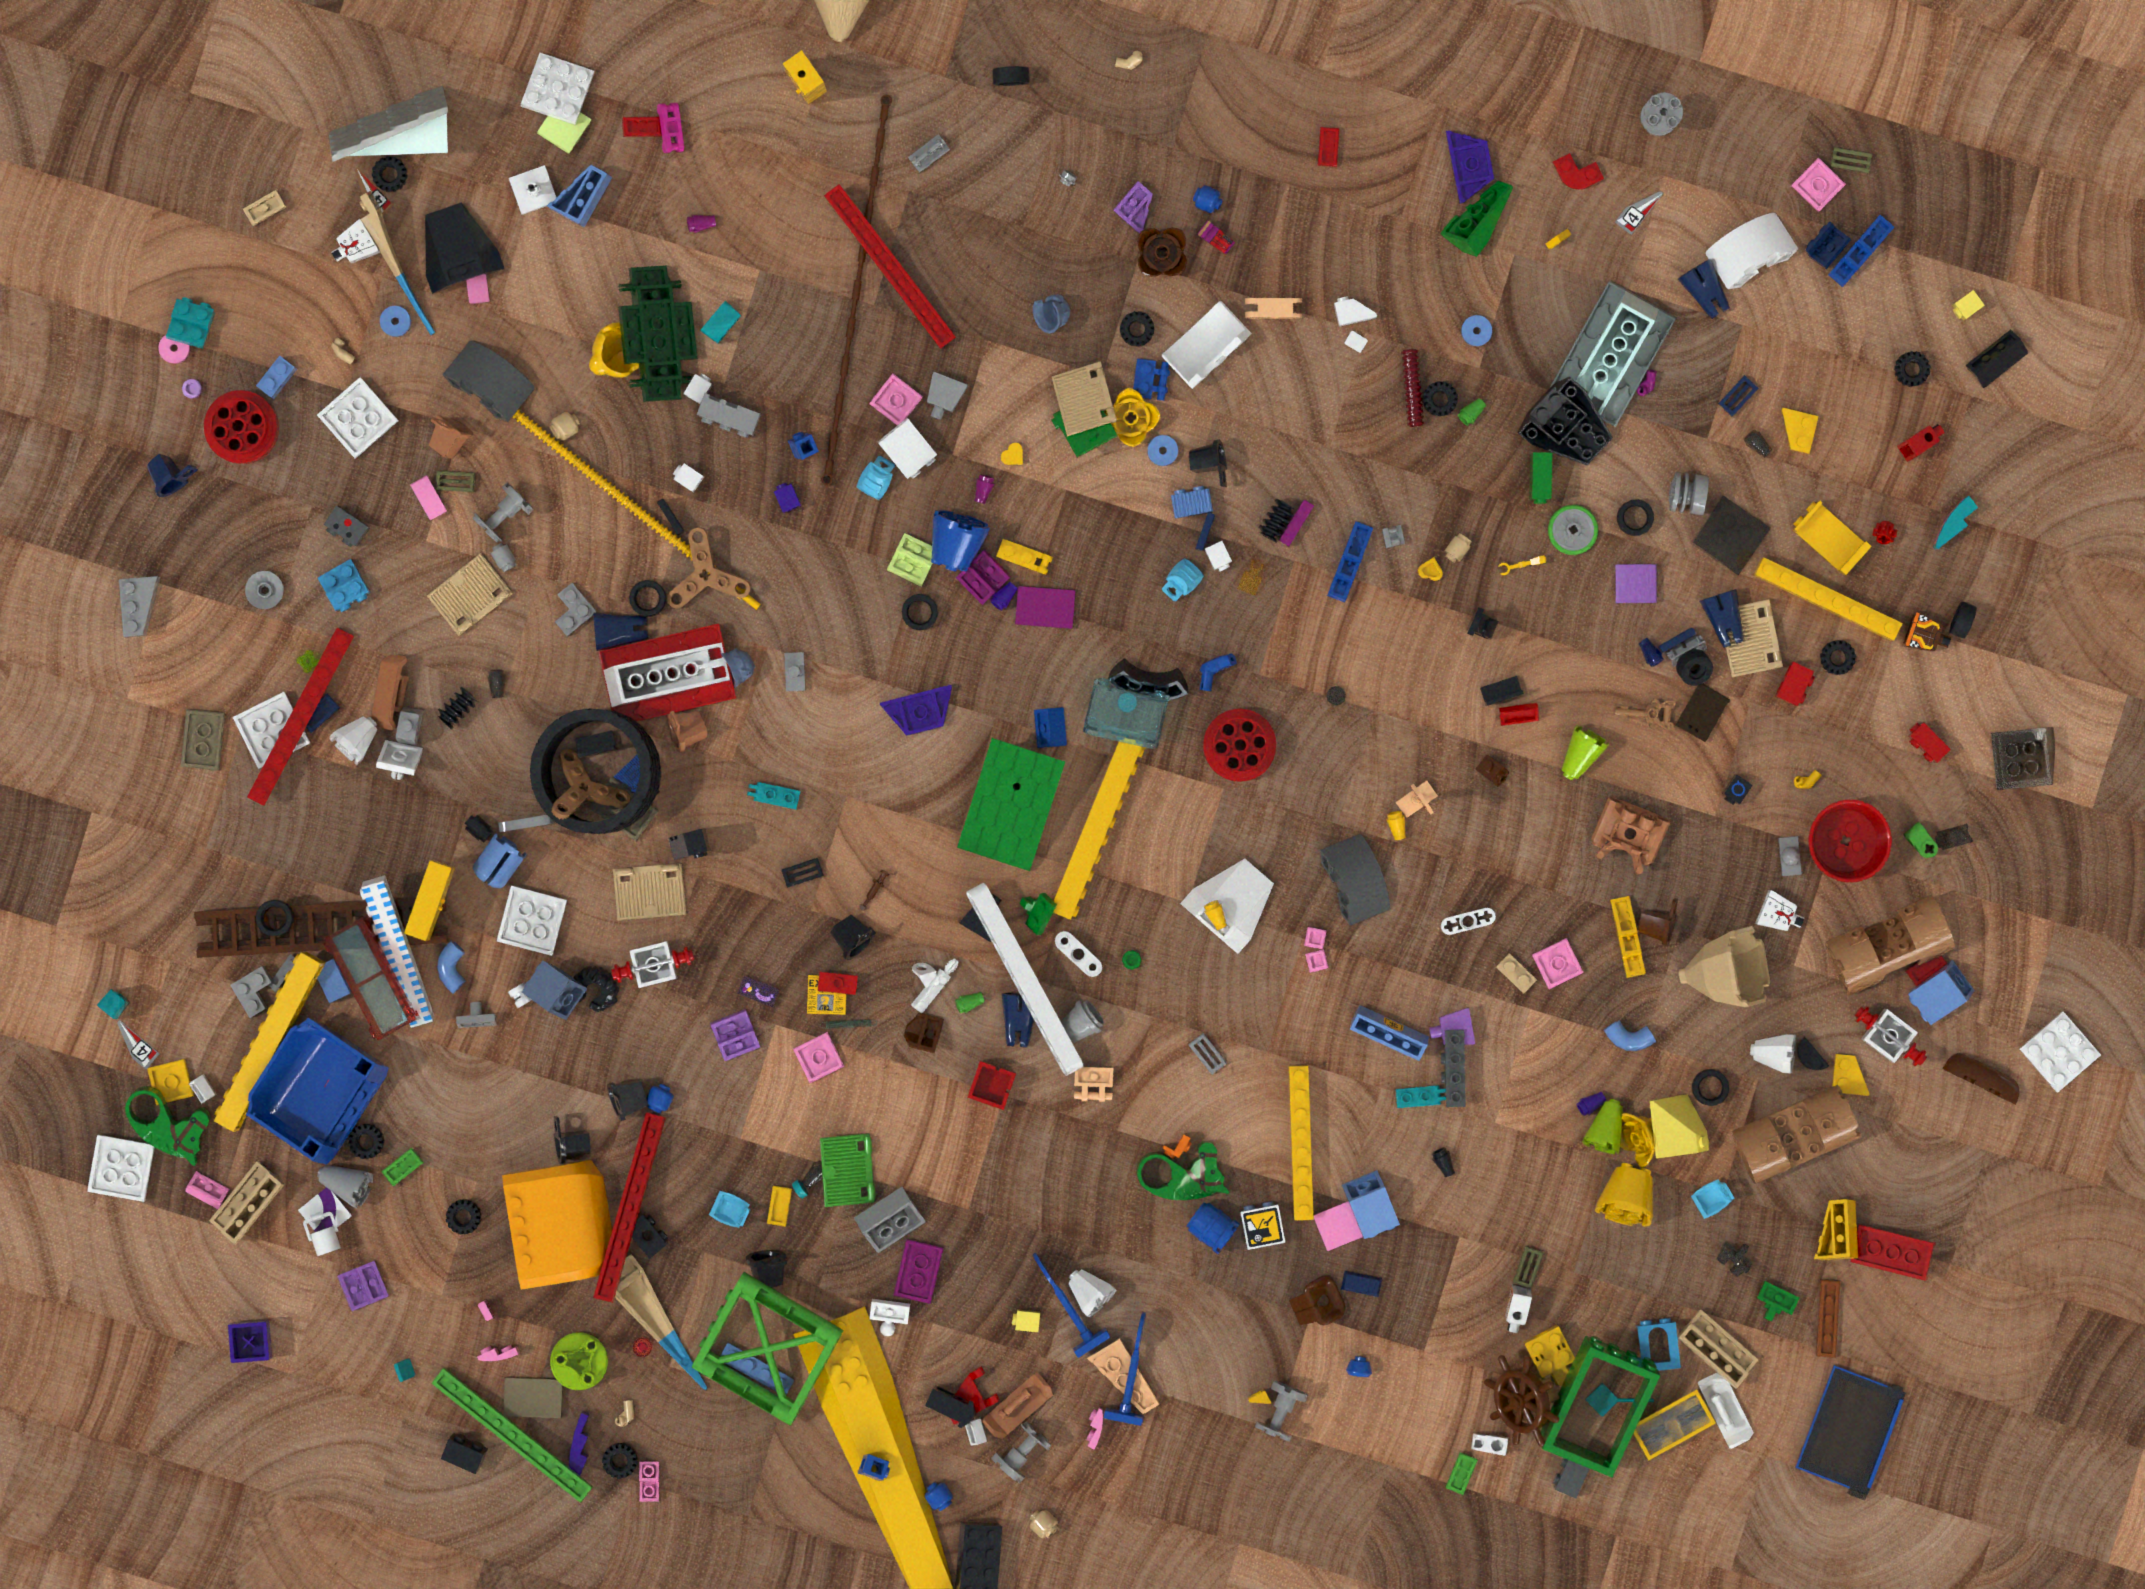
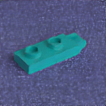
M757 782V785L749 784L748 788L756 789L755 793L747 791L748 796L754 797L753 801L797 810L801 791Z
M1439 1085L1395 1089L1397 1108L1440 1105L1441 1101L1446 1100V1096H1440V1093H1446V1088L1440 1089Z

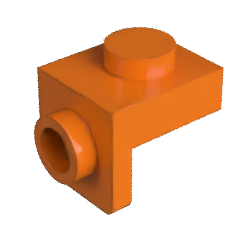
M1183 1134L1175 1149L1164 1144L1162 1147L1165 1150L1164 1154L1173 1159L1175 1156L1180 1158L1182 1152H1187L1192 1144L1189 1141L1190 1137Z

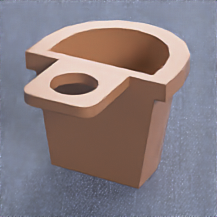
M437 415L436 418L431 419V422L436 426L429 446L443 457L453 459L465 441L471 439L473 432L458 421Z
M671 711L670 714H667L670 735L679 753L684 752L686 747L707 738V728L699 711L675 715L674 711Z

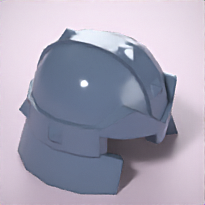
M1050 295L1046 297L1045 302L1042 300L1034 301L1033 316L1035 322L1046 333H1054L1058 328L1064 326L1070 317V306L1062 295Z
M735 648L729 653H721V656L729 666L734 688L753 675L756 666L747 652Z

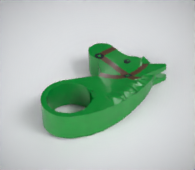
M144 1086L133 1091L126 1102L125 1112L135 1132L153 1147L167 1154L186 1158L195 1166L197 1163L196 1153L202 1147L200 1145V1137L210 1122V1112L205 1108H198L191 1117L175 1121L163 1094L159 1090ZM141 1094L153 1096L160 1106V1113L157 1118L149 1122L137 1117L132 1110L133 1098Z
M1202 1141L1198 1145V1157L1192 1161L1189 1168H1184L1165 1154L1159 1152L1146 1154L1137 1164L1136 1175L1142 1187L1152 1194L1165 1199L1192 1200L1204 1198L1216 1192L1230 1193L1223 1185L1225 1176L1217 1168V1149L1210 1141ZM1154 1158L1165 1160L1170 1165L1171 1179L1167 1184L1164 1183L1160 1186L1146 1184L1141 1177L1144 1164Z

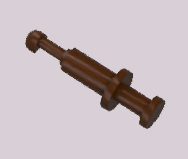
M881 870L878 880L873 879L874 884L866 895V901L863 905H860V910H865L866 905L871 899L873 900L880 887L883 888L885 886L882 882L886 876L890 875L888 872Z

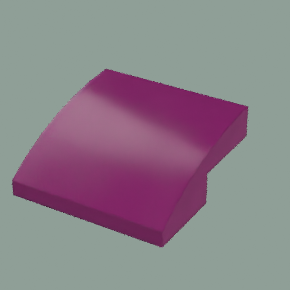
M984 549L972 561L967 572L962 571L956 579L983 605L1012 576Z

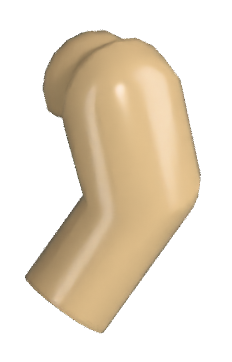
M1134 51L1133 55L1128 59L1117 57L1115 67L1129 70L1134 69L1141 64L1143 60L1142 53Z
M336 338L331 345L336 356L351 364L355 356L342 349L345 344L344 341Z
M633 1400L623 1401L624 1411L615 1419L617 1426L624 1427L634 1418Z

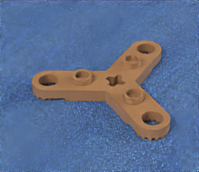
M702 527L692 529L688 539L695 571L669 592L667 596L668 604L673 608H681L706 586L738 598H744L749 595L751 583L748 580L714 566L707 531ZM695 532L703 534L702 542L695 541L693 537ZM704 569H706V572H710L711 574L710 576H708V579H705L704 576H701V573L704 572ZM738 583H743L746 586L745 593L738 592L736 588ZM678 593L682 596L680 604L673 602V594Z
M565 749L560 753L558 761L571 787L552 806L551 812L556 818L567 819L585 801L606 806L611 805L615 806V808L618 807V809H624L628 805L631 798L625 790L590 780L576 752ZM564 757H571L572 761H567ZM621 796V798L623 797L624 801H619L616 797ZM558 807L565 808L566 812H561Z

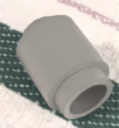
M500 543L492 548L493 552L490 554L503 572L517 565L515 562L516 558L507 544L503 546Z

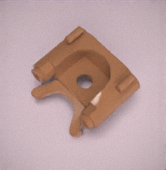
M1608 797L1591 838L1593 840L1592 844L1601 848L1596 852L1595 857L1602 859L1614 849L1625 850L1633 858L1635 874L1640 875L1644 870L1642 865L1649 866L1654 862L1670 821L1656 813L1623 800ZM1628 828L1636 831V836L1632 839H1628L1624 834Z

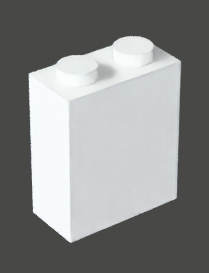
M908 418L878 441V444L907 479L909 477L915 478L921 473L919 469L924 465L928 467L936 460L934 457L937 454Z

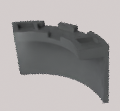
M474 341L467 343L443 373V376L452 387L470 396L475 394L481 399L480 403L496 419L509 422L535 388L512 364L492 350Z
M1361 834L1320 850L1321 864L1328 873L1332 883H1337L1340 912L1349 925L1390 909L1388 890L1381 868L1373 851Z

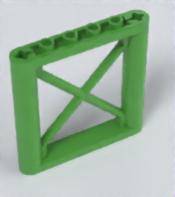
M743 1272L734 1289L728 1291L725 1300H727L725 1306L721 1305L716 1315L719 1317L716 1322L712 1321L707 1330L710 1333L707 1338L704 1337L699 1345L701 1350L691 1368L791 1426L844 1330L753 1276ZM741 1297L750 1304L762 1346L719 1357L712 1353L711 1350ZM757 1302L810 1332L811 1335L770 1344ZM816 1341L825 1347L794 1401L785 1394L773 1351ZM765 1354L777 1395L724 1365V1363Z

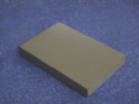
M186 709L180 767L220 770L225 713Z
M613 777L606 784L607 786L625 790L631 799L634 796L633 792ZM616 797L619 801H624L623 797ZM595 802L589 807L605 820L622 810V808L618 809L615 806H606ZM651 805L644 816L634 824L632 823L631 826L620 831L636 842L658 810Z
M505 1377L503 1415L512 1417L562 1418L563 1385L556 1379Z

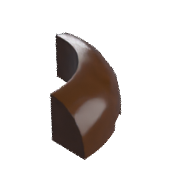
M1954 1054L1943 1067L1945 1071L1972 1084L1975 1083V1085L2016 1105L2018 1101L2019 1086L2013 1078L1965 1054Z

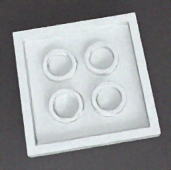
M539 53L523 96L521 107L576 125L594 76V71Z
M361 377L317 414L355 459L399 421Z
M285 692L233 717L258 769L264 766L293 711V707ZM305 731L294 751L310 744Z
M511 886L497 942L553 956L567 900Z
M2063 1011L2019 1048L2057 1093L2101 1056Z
M97 1135L87 1192L145 1202L155 1147L149 1143Z

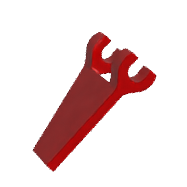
M982 1366L970 1372L955 1393V1395L967 1401H974L976 1413L996 1404L1000 1400L997 1393L987 1399H983L974 1380L985 1374ZM951 1418L954 1425L959 1423L958 1421Z

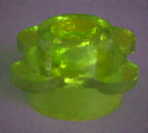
M307 650L304 655L297 657L296 662L303 668V672L309 673L314 666H317L319 660L315 659L311 650Z

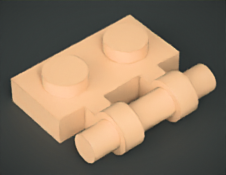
M1082 1067L1075 1071L1074 1086H1082V1092H1074V1099H1082V1101L1099 1100V1102L1112 1100L1113 1093H1105V1087H1113V1068ZM1088 1086L1099 1087V1092H1088Z

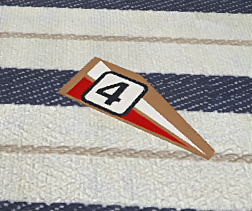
M356 168L354 171L362 195L371 191L384 215L394 204Z

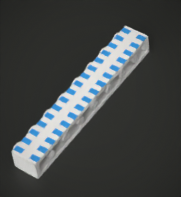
M386 876L364 881L360 894L363 900L366 899L368 905L366 906V911L369 918L372 917L374 924H372L374 934L379 936L380 941L378 944L380 951L385 953L386 968L391 970L392 985L394 988L397 987L399 993L397 994L398 1002L400 1005H403L405 1010L403 1012L406 1023L409 1022L411 1028L433 1022L434 1013L406 934H404L405 930Z

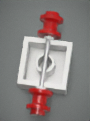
M666 941L630 950L633 966H631L630 961H626V965L622 967L614 964V969H611L613 979L618 980V983H622V979L626 977L634 980L633 974L635 973L638 987L641 988L677 979L676 969L680 968L681 963L686 962L688 965H692L691 961L694 960L692 949L688 950L687 946L684 947L682 952H677L674 949L671 954L669 942Z
M1861 1006L1854 1015L1856 1016L1855 1021L1857 1023L1862 1021L1866 1024L1865 1029L1867 1031L1861 1038L1864 1042L1892 1063L1897 1061L1903 1051L1905 1053L1902 1057L1904 1059L1908 1057L1912 1059L1913 1066L1917 1064L1921 1066L1927 1058L1925 1056L1926 1051L1916 1049L1915 1042L1909 1046L1918 1033L1885 1008L1880 1015L1869 1013L1868 1006L1864 1008Z

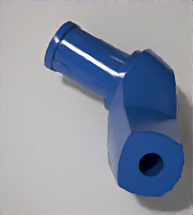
M1232 653L1216 657L1201 665L1199 670L1202 676L1199 690L1212 691L1214 674L1237 664L1236 658Z

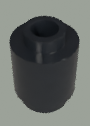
M471 815L464 823L467 825L465 830L483 843L493 833V830L490 829L491 826L478 815L475 817Z

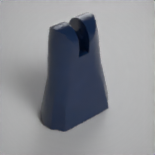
M1711 259L1706 260L1678 278L1679 282L1694 297L1711 319L1719 315L1712 303L1713 301H1716L1723 312L1730 308Z
M1737 589L1699 601L1723 648L1731 646L1730 637L1727 634L1729 631L1733 632L1732 635L1736 644L1744 642Z
M593 613L596 651L648 638V630L633 631V626L647 625V617Z
M1002 993L1006 1045L1014 1047L1016 1040L1015 1032H1020V1047L1028 1048L1034 1019L1020 993Z

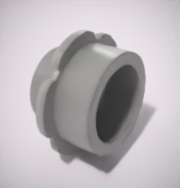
M1063 170L1062 174L1059 173L1061 177L1060 182L1066 186L1075 185L1077 176L1067 170Z

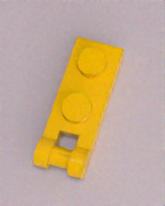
M1002 539L996 555L998 558L1047 575L1048 564L1053 559L1052 556ZM1036 558L1042 559L1040 566L1034 565Z

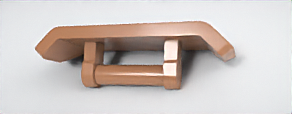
M391 655L385 657L380 664L371 718L382 729L394 730L396 728L393 721L394 711L401 712L403 709L407 681H409L408 676L401 675L402 666L408 662L406 656Z
M1038 1372L1034 1373L981 1420L994 1437L1005 1438L1053 1396L1051 1387Z

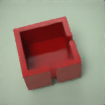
M980 1060L967 1098L1004 1110L1009 1096V1092H1006V1090H1011L1016 1072L1001 1067L998 1071L996 1070V1065Z

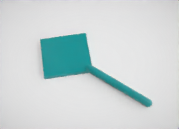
M1601 1383L1585 1400L1603 1417L1617 1402H1633L1635 1398H1617ZM1649 1399L1648 1403H1653L1654 1399Z

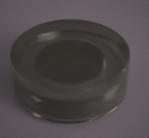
M1334 686L1327 691L1326 697L1330 704L1340 705L1345 701L1346 693L1343 688Z

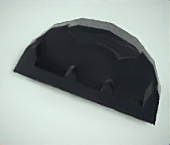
M1803 1037L1797 1049L1798 1058L1801 1063L1812 1070H1823L1829 1067L1828 1063L1811 1043Z

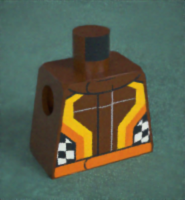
M1916 611L1913 612L1902 647L1934 652L1937 645L1948 648L1951 637L1941 634L1944 627L1942 624Z

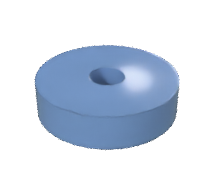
M390 306L382 312L380 326L389 336L400 337L410 329L411 317L404 308ZM394 318L399 319V323L397 325H393L392 320Z
M1471 316L1462 325V338L1471 346H1482L1491 338L1492 326L1483 316ZM1475 327L1480 329L1479 334H1474L1473 329Z
M1156 436L1148 445L1149 459L1158 466L1170 465L1178 455L1177 443L1169 436ZM1161 447L1166 448L1167 452L1165 454L1159 452Z

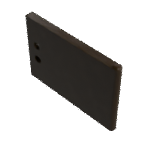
M1700 684L1695 689L1675 725L1706 742L1730 699L1708 686Z

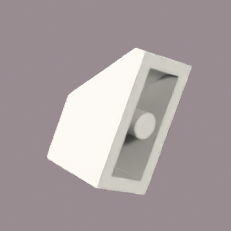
M1348 296L1338 298V302L1334 303L1339 327L1377 318V314L1355 299H1349Z

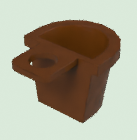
M1678 898L1673 899L1670 914L1644 910L1640 917L1639 933L1660 940L1662 945L1668 946L1677 915L1675 914Z

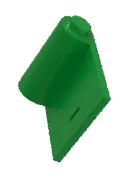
M1059 410L1054 413V418L1051 419L1056 430L1058 428L1061 429L1077 458L1118 436L1111 423L1067 436L1061 411ZM1101 411L1102 418L1106 417L1105 412Z

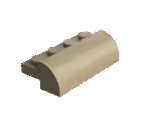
M256 1161L209 1221L221 1231L220 1233L237 1245L285 1183L263 1164Z
M1701 1309L1678 1334L1679 1340L1735 1389L1739 1387L1748 1376V1372L1758 1361L1754 1355Z

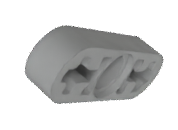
M548 815L500 822L498 826L499 832L554 824V820L548 817Z

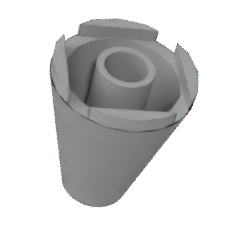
M333 1165L321 1167L317 1174L321 1184L356 1209L358 1206L363 1205L370 1193L371 1188H368L369 1182L373 1183V1174L368 1171Z

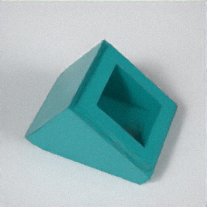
M409 1358L394 1364L399 1382L415 1376Z

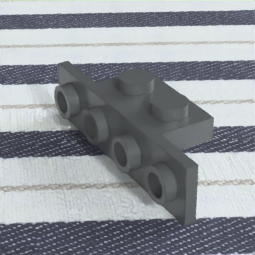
M1445 1030V1048L1440 1058L1441 1064H1444V1072H1441V1084L1445 1083L1446 1107H1466L1464 1030Z

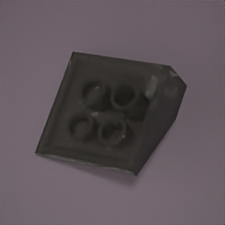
M1722 496L1691 544L1736 575H1739L1770 530V527L1725 496Z
M2053 727L1991 733L1997 790L2053 785L2055 760Z

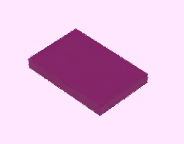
M1018 586L1015 625L1073 629L1075 590Z
M906 1239L894 1296L931 1304L944 1247Z

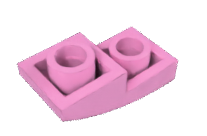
M427 475L410 484L430 520L447 511Z
M509 1345L502 1348V1353L499 1354L497 1347L492 1349L489 1346L480 1350L481 1354L477 1358L481 1361H498L516 1356L520 1351L517 1346L512 1348Z
M1101 1407L1097 1410L1094 1409L1089 1417V1420H1091L1090 1426L1096 1428L1095 1431H1090L1086 1439L1089 1441L1088 1446L1092 1449H1095L1102 1430L1103 1410Z
M639 1462V1501L659 1502V1462Z

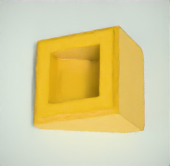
M1265 1389L1248 1397L1250 1403L1272 1404Z

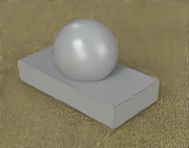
M1798 836L1778 838L1782 876L1801 875V855L1799 852Z

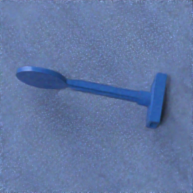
M1034 1253L1035 1261L1053 1286L1056 1296L1081 1333L1080 1336L1083 1342L1073 1348L1074 1353L1079 1358L1109 1339V1333L1104 1328L1093 1335L1091 1330L1086 1328L1063 1290L1055 1283L1038 1254Z
M1146 1312L1141 1314L1123 1402L1120 1403L1119 1410L1106 1408L1104 1413L1105 1419L1139 1426L1143 1423L1144 1415L1131 1413L1132 1404L1130 1403L1139 1362V1348Z

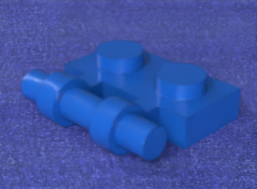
M1137 358L1133 389L1138 391L1144 399H1151L1152 392H1157V400L1165 401V393H1168V387H1166L1167 378L1170 376L1169 364L1162 362L1161 369H1155L1156 361ZM1154 375H1160L1159 386H1153Z

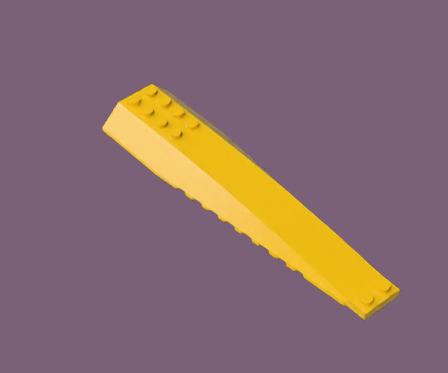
M864 1306L829 1321L844 1331L814 1384V1389L909 1588L954 1589L932 1510L924 1497L926 1493L893 1377ZM806 1330L794 1333L795 1338L811 1335ZM816 1341L798 1345L809 1374L825 1347ZM870 1454L888 1461L890 1471L887 1478L878 1481L858 1474L863 1455ZM872 1465V1472H876V1466Z

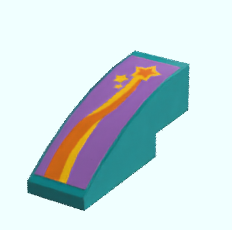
M1970 496L1962 499L1942 523L1933 544L1935 550L1939 549L1968 526L1963 519L1978 508Z

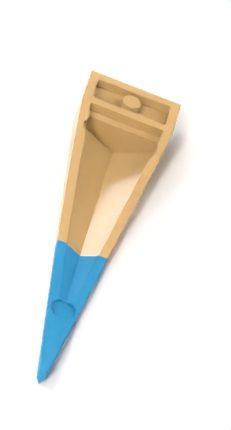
M371 191L360 196L361 201L359 203L365 212L368 211L370 214L360 220L428 332L432 335L435 331L421 309L403 273L391 243L381 208Z
M632 1254L629 1255L624 1263L615 1298L704 1390H707V1386L698 1371L691 1368L693 1362L664 1312L643 1268Z

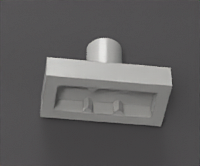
M804 652L784 653L786 692L805 691Z
M481 1002L470 1003V1016H456L458 1028L497 1026L495 1014L482 1015Z

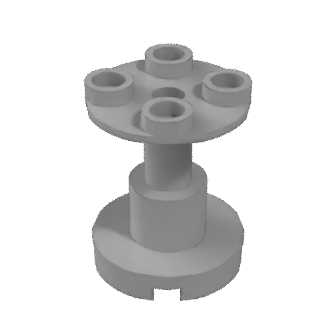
M1663 92L1653 95L1641 110V124L1649 134L1664 136L1672 132L1681 121L1683 107L1680 100L1670 93Z
M508 482L502 487L508 495L498 504L500 508L486 522L477 513L473 517V520L484 530L487 528L485 532L497 543L502 541V539L494 529L507 517L512 518L521 508L528 515L534 510Z
M1273 1381L1271 1389L1279 1392L1273 1405L1276 1407V1411L1270 1425L1257 1421L1255 1427L1265 1431L1266 1434L1274 1437L1277 1435L1281 1439L1290 1442L1292 1435L1280 1429L1287 1412H1292L1296 1400L1306 1402L1308 1394L1299 1389H1294L1287 1384Z
M1027 1421L1024 1424L1021 1423V1427L1029 1434L1024 1442L1017 1449L1013 1447L1005 1457L997 1452L991 1457L995 1464L997 1462L1001 1464L1000 1468L1013 1480H1017L1019 1484L1025 1478L1019 1469L1028 1460L1026 1458L1027 1454L1037 1443L1047 1450H1050L1051 1446L1048 1439L1041 1433L1037 1435L1034 1427Z

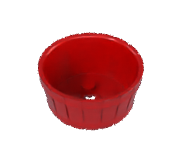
M1848 799L1830 804L1817 815L1810 828L1808 842L1813 861L1824 874L1837 881L1853 883L1871 878L1882 869L1890 855L1892 835H1890L1891 831L1888 822L1885 821V817L1879 810L1877 811L1872 805L1860 800ZM1843 835H1846L1847 838H1851V841L1848 842V846H1845V844L1840 843V840L1843 839Z

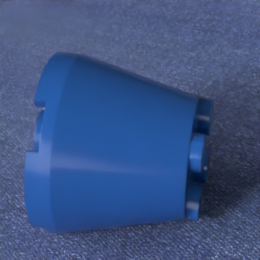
M935 510L932 528L931 562L937 565L944 564L946 565L945 568L951 571L958 569L967 572L987 538L990 527L984 521L968 515H953V511Z

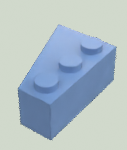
M590 165L547 207L584 228L612 177L595 166Z

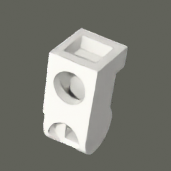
M1473 1433L1471 1449L1506 1456L1509 1437Z

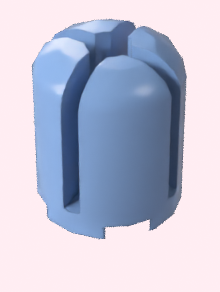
M495 833L474 863L473 870L480 880L488 882L487 885L493 888H502L507 884L527 854L526 852L521 854L517 850L515 843L504 836L500 839L497 833Z

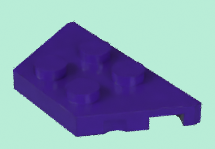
M1448 130L1445 133L1459 204H1462L1494 180L1493 169L1486 140L1472 138L1471 136Z
M952 685L881 702L880 706L906 736L943 727Z

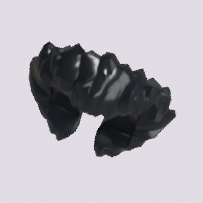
M585 967L573 977L586 988L592 983L600 986V996L593 999L589 1004V1008L593 1011H604L617 1002L618 983L615 982L612 974L602 967ZM585 991V993L583 994V996L581 997V999L579 1000V1002H581L582 1000L585 999L586 994H587L586 991Z

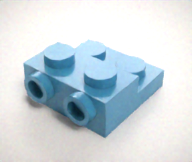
M352 559L318 577L335 611H346L351 608V603L356 600L358 603L368 598L367 594L370 593Z

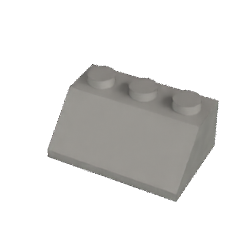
M900 1187L854 1217L861 1232L877 1253L926 1222L903 1187Z

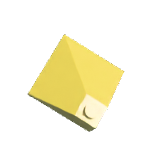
M1688 1094L1650 1101L1656 1158L1709 1151L1707 1130Z

